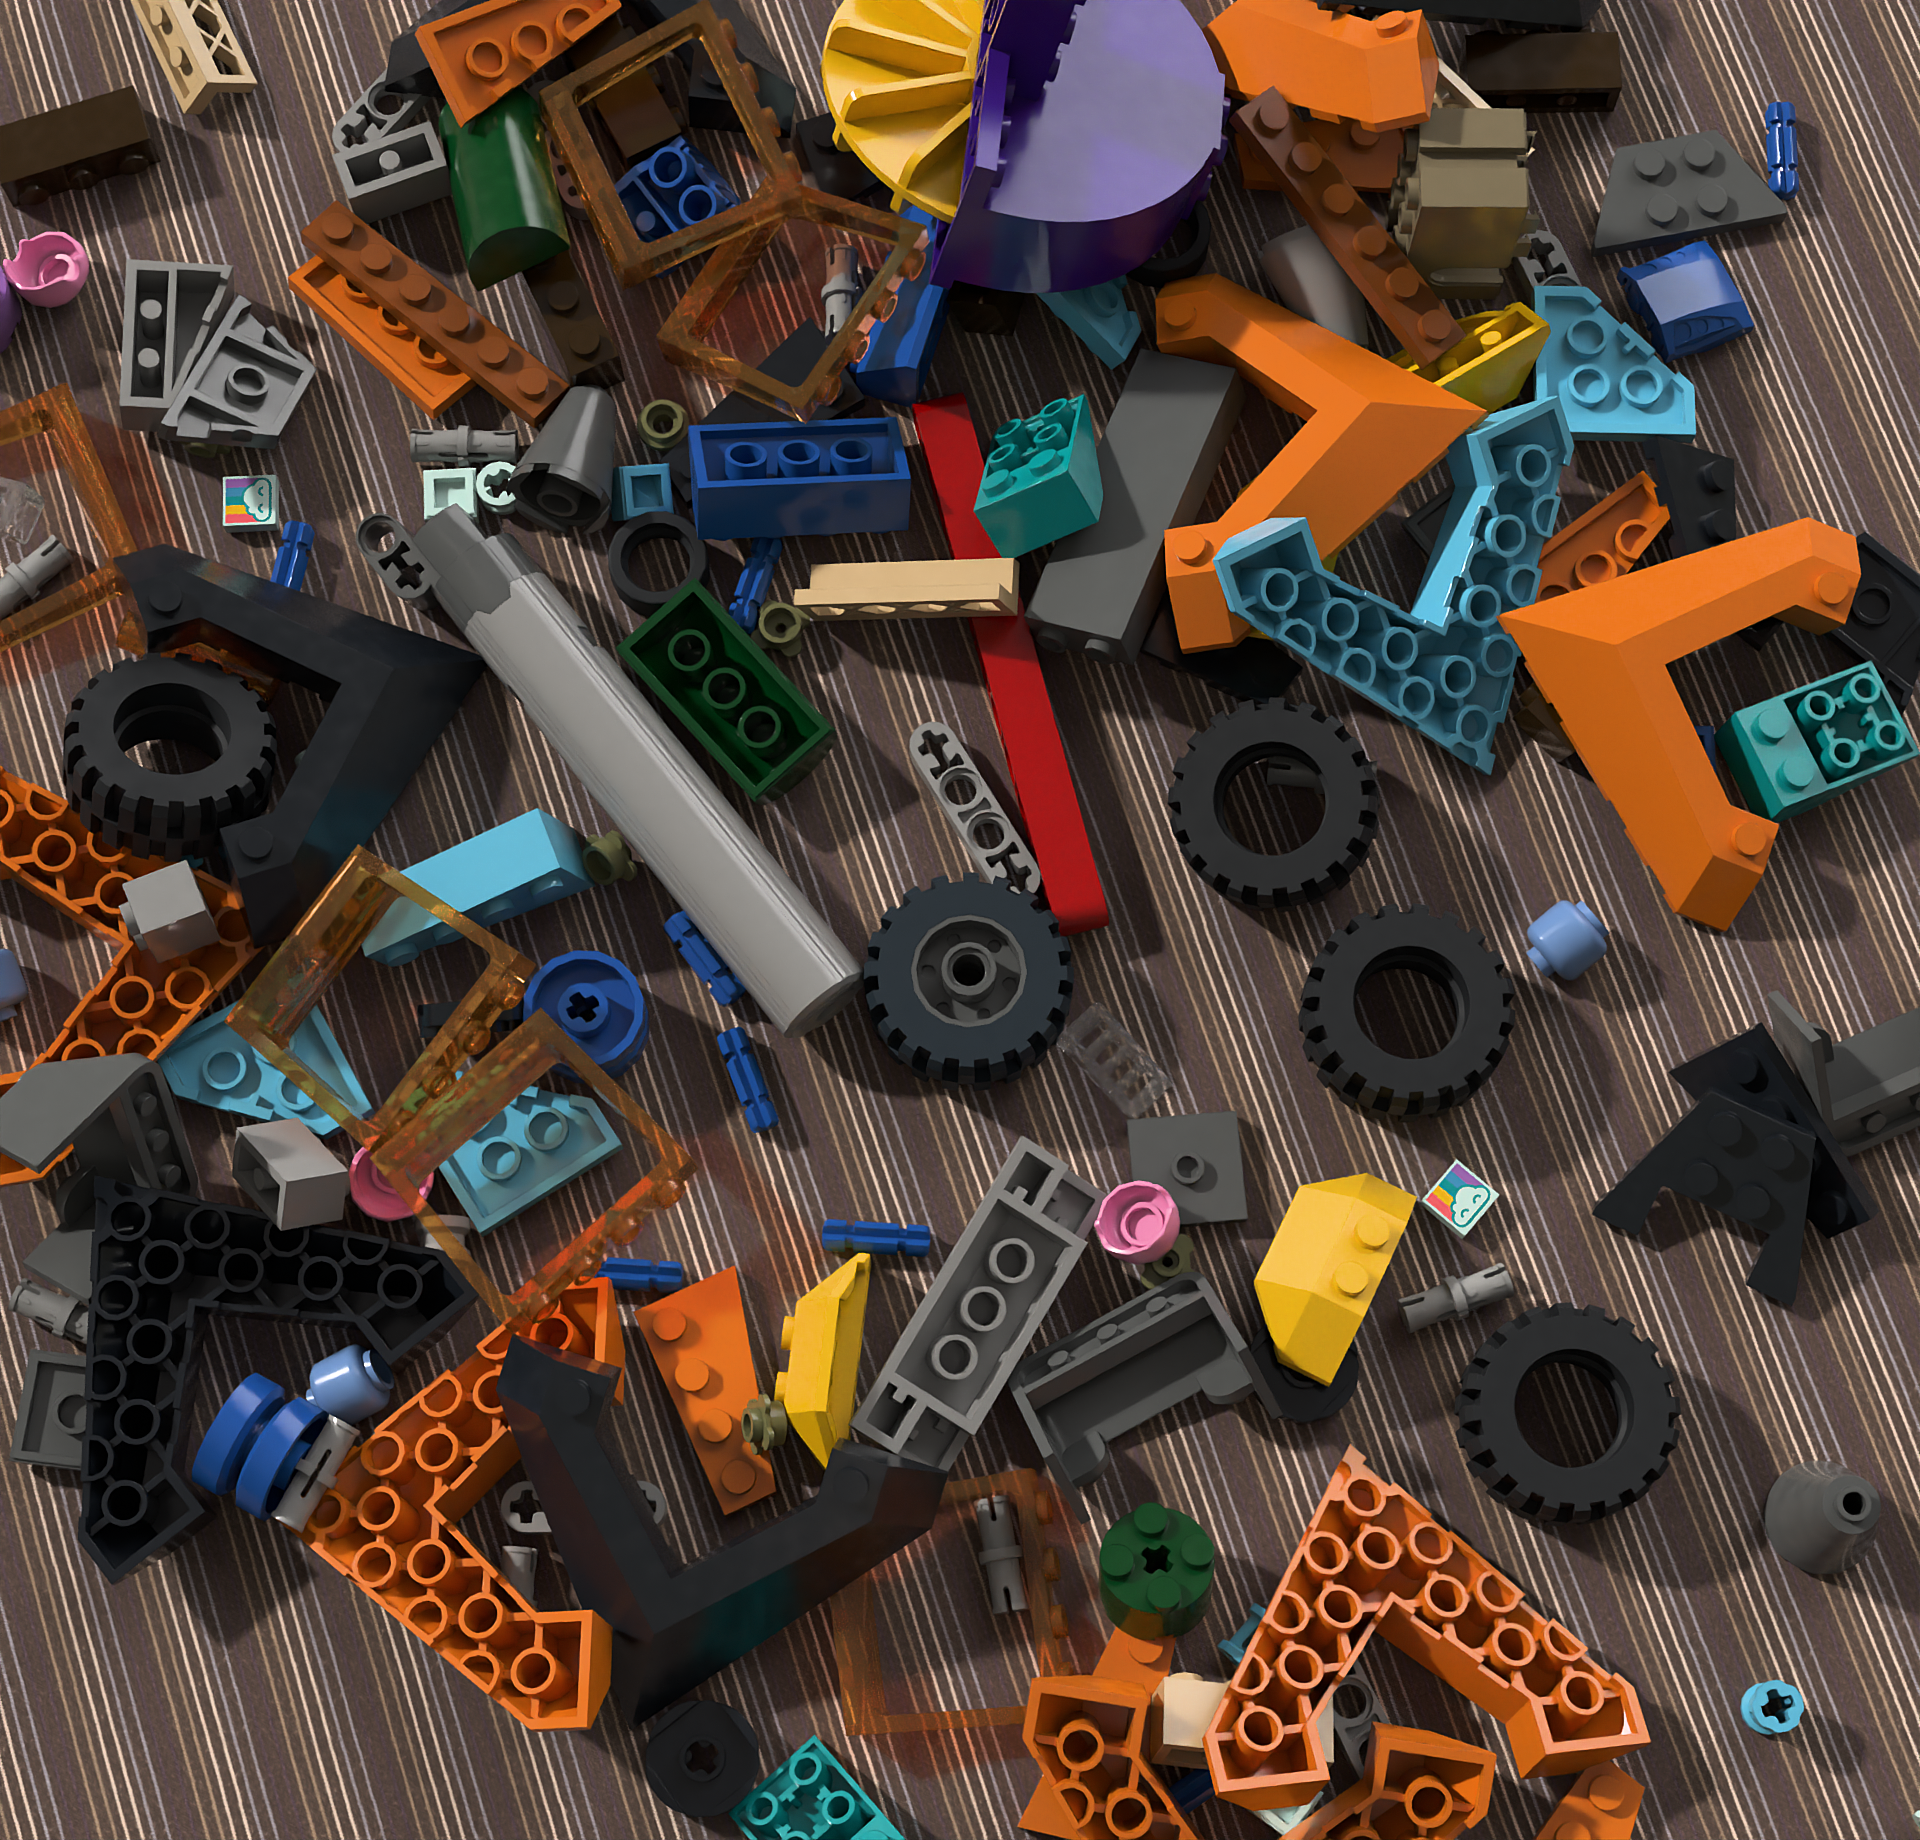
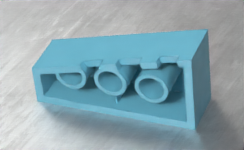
M536 808L348 895L344 899L365 957L394 967L413 961L419 956L421 951L437 945L454 942L469 933L594 887L595 883L584 868L582 861L583 852L574 828Z

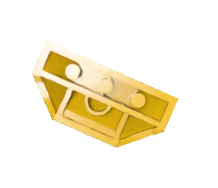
M1522 302L1506 305L1503 311H1485L1455 320L1467 336L1423 370L1420 369L1406 349L1386 359L1487 410L1490 415L1517 398L1551 330L1549 323Z
M1369 1173L1299 1186L1253 1282L1266 1325L1274 1342L1273 1348L1279 1363L1328 1387L1330 1386L1404 1232L1416 1202V1196Z
M858 1253L798 1300L795 1317L785 1316L783 1323L781 1349L791 1351L788 1372L778 1371L774 1401L779 1400L783 1404L787 1424L824 1471L826 1470L832 1448L839 1437L851 1440L852 1428L848 1424L854 1414L871 1271V1256L866 1253Z

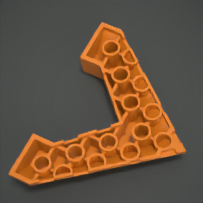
M1237 0L1202 29L1212 50L1219 73L1225 74L1224 93L1231 94L1232 98L1250 102L1274 85L1292 110L1296 106L1307 107L1312 117L1339 124L1347 118L1360 120L1363 130L1375 133L1430 121L1440 64L1422 9L1408 13L1392 11L1382 15L1377 20L1368 21L1347 14V12L1356 7L1354 5L1340 4L1336 11L1318 10L1316 0Z
M1217 273L1166 282L1155 299L1157 345L1161 353L1237 368L1239 376L1259 388L1262 395L1291 415L1294 412L1307 421L1217 522L1164 530L1166 580L1182 653L1188 654L1236 647L1251 633L1249 628L1251 625L1230 612L1212 561L1228 538L1269 518L1306 517L1321 562L1327 556L1333 559L1398 499L1397 495L1411 482L1415 484L1449 453L1448 446L1469 427L1474 430L1489 417L1488 411Z
M1806 517L1496 616L1506 635L1511 634L1527 662L1524 665L1546 702L1553 704L1562 719L1561 727L1573 744L1606 801H1611L1625 824L1624 832L1645 866H1650L1664 889L1663 897L1674 914L1720 932L1727 931L1763 876L1779 824L1730 805L1665 665L1771 616L1819 636L1844 625L1861 577L1856 536Z
M0 766V880L12 878L119 951L111 961L112 966L93 991H88L64 1022L63 1026L65 1028L45 1054L41 1052L28 1070L41 1063L127 1053H139L156 1062L264 947L254 949L232 887L200 869L197 871L190 867L204 894L221 940L158 964L149 948L142 951L139 950L134 937H131L119 908V905L128 902L122 884L179 862H164V856L150 855L149 860L131 855L132 849L124 846L120 850L115 849L102 841L103 833L101 831L93 834L80 822V813L77 814L73 811L67 800L33 782L31 784L5 771L4 767ZM28 1070L0 1075V1098ZM71 1143L40 1174L0 1152V1188L45 1180L74 1149L73 1144Z
M609 1277L553 1281L538 1294L540 1300L515 1320L511 1317L476 1345L478 1351L453 1371L449 1368L377 1426L374 1429L375 1434L359 1447L354 1445L348 1450L346 1457L334 1476L338 1479V1482L333 1490L330 1488L326 1489L305 1524V1529L302 1533L279 1521L533 1732L591 1729L611 1683L613 1627L594 1610L540 1612L464 1534L456 1523L522 1457L496 1392V1386L513 1334L622 1368L611 1406H623L626 1352L613 1284ZM309 1490L305 1492L301 1497H306Z
M1351 1444L1346 1448L1202 1738L1216 1797L1252 1811L1308 1805L1330 1780L1316 1721L1365 1647L1369 1637L1375 1631L1505 1724L1521 1780L1573 1774L1641 1749L1651 1743L1635 1689L1617 1672L1613 1676L1608 1674L1585 1654L1588 1650L1587 1646L1554 1618L1549 1622L1522 1600L1525 1595L1524 1592L1451 1530L1447 1532L1431 1518L1432 1514L1398 1484L1393 1482L1389 1486L1364 1464L1367 1458Z
M1091 1675L1031 1678L1022 1739L1032 1757L1038 1763L1054 1796L1080 1840H1205L1140 1750L1148 1705V1696L1144 1684ZM1372 1721L1363 1778L1277 1840H1454L1467 1827L1471 1829L1487 1815L1497 1755L1491 1751L1429 1730Z

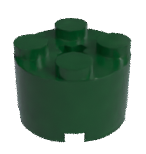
M1151 1502L1141 1504L1135 1511L1121 1517L1111 1526L1103 1539L1100 1549L1098 1584L1105 1613L1116 1627L1134 1638L1155 1641V1637L1173 1635V1638L1184 1635L1200 1623L1211 1602L1215 1567L1214 1545L1203 1528L1186 1514Z

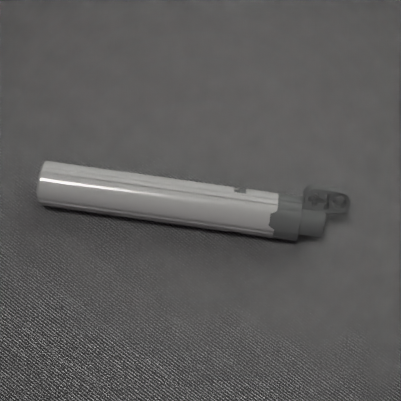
M457 503L433 516L420 528L415 536L391 515L385 513H374L362 520L355 534L356 544L360 552L390 590L415 609L422 611L432 610L439 605L443 608L506 689L519 702L524 703L523 707L526 714L785 1038H800L814 1028H819L854 999V995L864 985V969L606 649L597 646L595 638L589 632L588 627L514 535L501 533L488 537L475 519ZM395 532V541L392 547L385 552L378 553V545L381 538L388 533ZM411 566L419 572L422 585L416 589V583L402 569Z

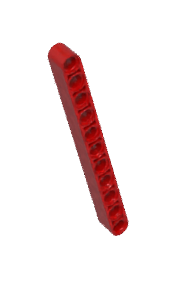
M958 392L912 403L911 408L915 429L951 560L1002 558L974 513L985 466L964 393ZM1018 589L1016 616L967 617L1031 854L1041 873L1040 887L1046 909H1050L1059 921L1058 931L1060 935L1067 937L1109 926V917L1030 628L1024 618L1025 610Z

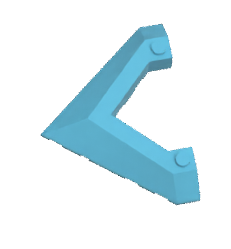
M1550 396L1490 414L1476 429L1472 430L1469 427L1448 446L1449 453L1446 455L1455 489L1410 614L1400 610V606L1367 590H1360L1341 581L1339 576L1323 569L1306 517L1269 518L1226 540L1212 561L1230 612L1482 774L1491 775L1496 755L1490 753L1497 723H1504L1515 681V678L1512 676L1516 660L1522 654L1511 634L1506 635L1496 616L1535 603L1543 571L1537 568L1544 538H1551L1561 500V497L1556 496L1562 467L1570 465L1574 449V443L1559 396Z

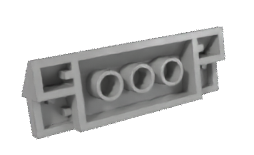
M1020 1136L848 1426L879 1450L949 1471L968 1437L976 1434L1088 1243L1085 1241V1238L1097 1220L1102 1202L1108 1195L1068 1170V1164L1024 1136Z

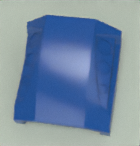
M681 135L666 147L659 149L653 156L635 165L600 198V204L603 208L609 210L648 259L653 267L651 269L652 272L660 279L676 271L697 250L706 245L733 221L747 216L741 200L711 161L689 139Z
M1705 240L1694 242L1642 265L1632 268L1622 267L1616 276L1620 285H1625L1624 290L1627 293V302L1630 308L1644 318L1647 324L1646 329L1652 333V347L1662 357L1665 364L1687 355L1707 352L1751 332L1754 328V323L1744 300L1719 257Z

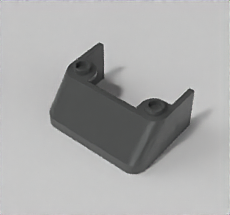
M1778 990L1767 994L1775 1044L1846 1157L1855 1155L1920 1126V1007L1832 1045L1831 1037L1826 1030L1817 1023L1806 1022Z
M139 1053L41 1063L26 1071L19 1078L18 1082L0 1098L1 1153L40 1174L71 1143L73 1144L81 1167L73 1175L65 1178L57 1189L56 1212L61 1224L22 1262L25 1269L87 1305L91 1304L92 1297L90 1265L92 1232H95V1176L193 1197L198 1188L197 1172L162 1068L158 1063Z
M1198 1272L1179 1274L1028 1356L1014 1367L1007 1380L1008 1386L1046 1464L1081 1525L1091 1520L1077 1488L1092 1484L1101 1477L1110 1460L1109 1452L1104 1443L1201 1390L1204 1391L1208 1400L1212 1403L1228 1405L1237 1404L1245 1400L1250 1393L1256 1391L1272 1419L1283 1414L1248 1346L1206 1277Z

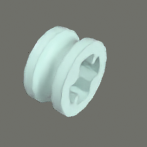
M507 462L490 463L477 476L476 488L480 501L486 510L493 514L506 515L516 511L514 506L517 499L512 493L508 496L507 492L503 491L499 498H495L490 487L491 484L500 485L503 479H508L509 481L515 466Z

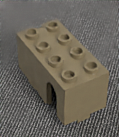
M1432 108L1430 121L1415 124L1413 129H1405L1403 153H1399L1397 161V178H1392L1391 201H1387L1385 207V230L1393 232V241L1438 299H1496L1503 285V276H1499V268H1507L1510 264H1513V257L1528 256L1532 242L1527 234L1536 233L1540 218L1535 210L1533 214H1527L1530 207L1528 169L1525 166L1529 156H1517L1526 155V152L1528 155L1537 131H1527L1526 112H1524V109ZM1520 234H1526L1525 238H1519Z

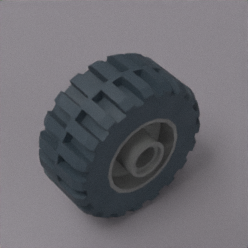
M963 872V881L949 883L947 874L931 879L930 889L921 892L920 888L915 886L903 894V904L898 909L894 906L889 907L881 917L879 932L872 933L867 947L868 959L864 963V986L867 1011L871 1016L872 1028L878 1040L885 1042L888 1047V1054L898 1065L906 1063L912 1068V1075L926 1083L930 1077L942 1081V1088L958 1091L959 1084H974V1091L991 1089V1082L1003 1079L1005 1084H1009L1021 1078V1071L1027 1066L1035 1068L1046 1058L1047 1049L1051 1044L1056 1045L1063 1032L1066 1017L1069 1016L1074 984V968L1071 967V949L1067 937L1061 936L1058 931L1059 921L1050 909L1043 912L1038 907L1039 898L1026 888L1020 894L1012 891L1011 881L995 876L993 884L979 882V873ZM969 977L978 980L979 983L973 986H965L958 981Z

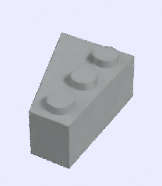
M126 259L119 401L123 430L159 432L163 418L225 317L235 293L233 265Z

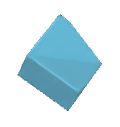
M669 463L622 466L613 469L611 505L613 521L630 520L646 512L667 511L674 514Z

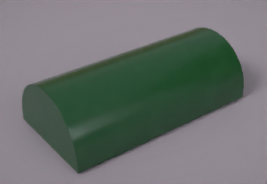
M517 87L462 129H460L447 102L439 117V132L444 157L449 169V181L468 273L472 284L479 292L570 249L571 246L541 115L534 98L522 88Z
M693 578L615 648L759 806L775 801L798 785L819 765L836 741L837 732L696 578Z

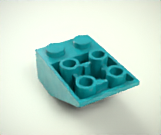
M1084 394L1069 401L1065 398L1057 399L1046 405L1040 414L1024 421L1012 419L1001 425L994 432L974 513L1002 558H1015L1099 522L1104 495L1089 405Z
M1871 660L1739 710L1714 734V739L1752 814L1775 823L1813 809L1920 755L1911 734Z
M815 1735L728 1813L750 1840H906Z

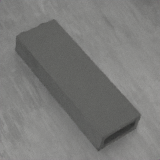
M1140 349L1096 450L1104 495L1099 522L1057 539L1025 612L1024 618L1039 645L1057 653H1063L1066 649L1084 653L1090 659L1102 664L1109 665L1117 661L1134 665L1167 587L1164 530L1193 526L1247 399V394L1237 368Z

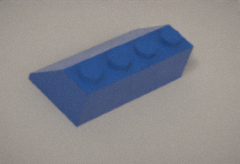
M915 205L909 207L900 215L896 235L902 237L898 251L897 253L889 251L886 256L881 281L887 283L882 298L874 296L871 300L865 326L871 328L866 344L857 343L850 364V372L856 374V385L863 395L911 408L912 403L919 402L950 309L946 301L950 289L929 284L937 218Z
M897 417L688 426L692 505L698 540L714 539L726 541L732 538H781L784 536L816 534L832 536L838 533L860 532L882 534L889 531L908 530L911 476Z

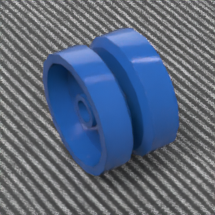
M572 951L551 959L534 975L524 995L523 1021L539 1058L556 1075L574 1083L601 1084L622 1076L640 1059L649 1040L650 1015L636 977L620 960L599 951ZM588 1013L594 1014L595 1018L587 1023L581 1018Z
M255 1372L248 1376L234 1390L207 1431L192 1468V1481L220 1497L236 1488V1506L263 1521L268 1520L272 1517L271 1513L277 1508L298 1471L295 1467L300 1458L305 1459L328 1421L327 1412L301 1397L284 1405L285 1389Z

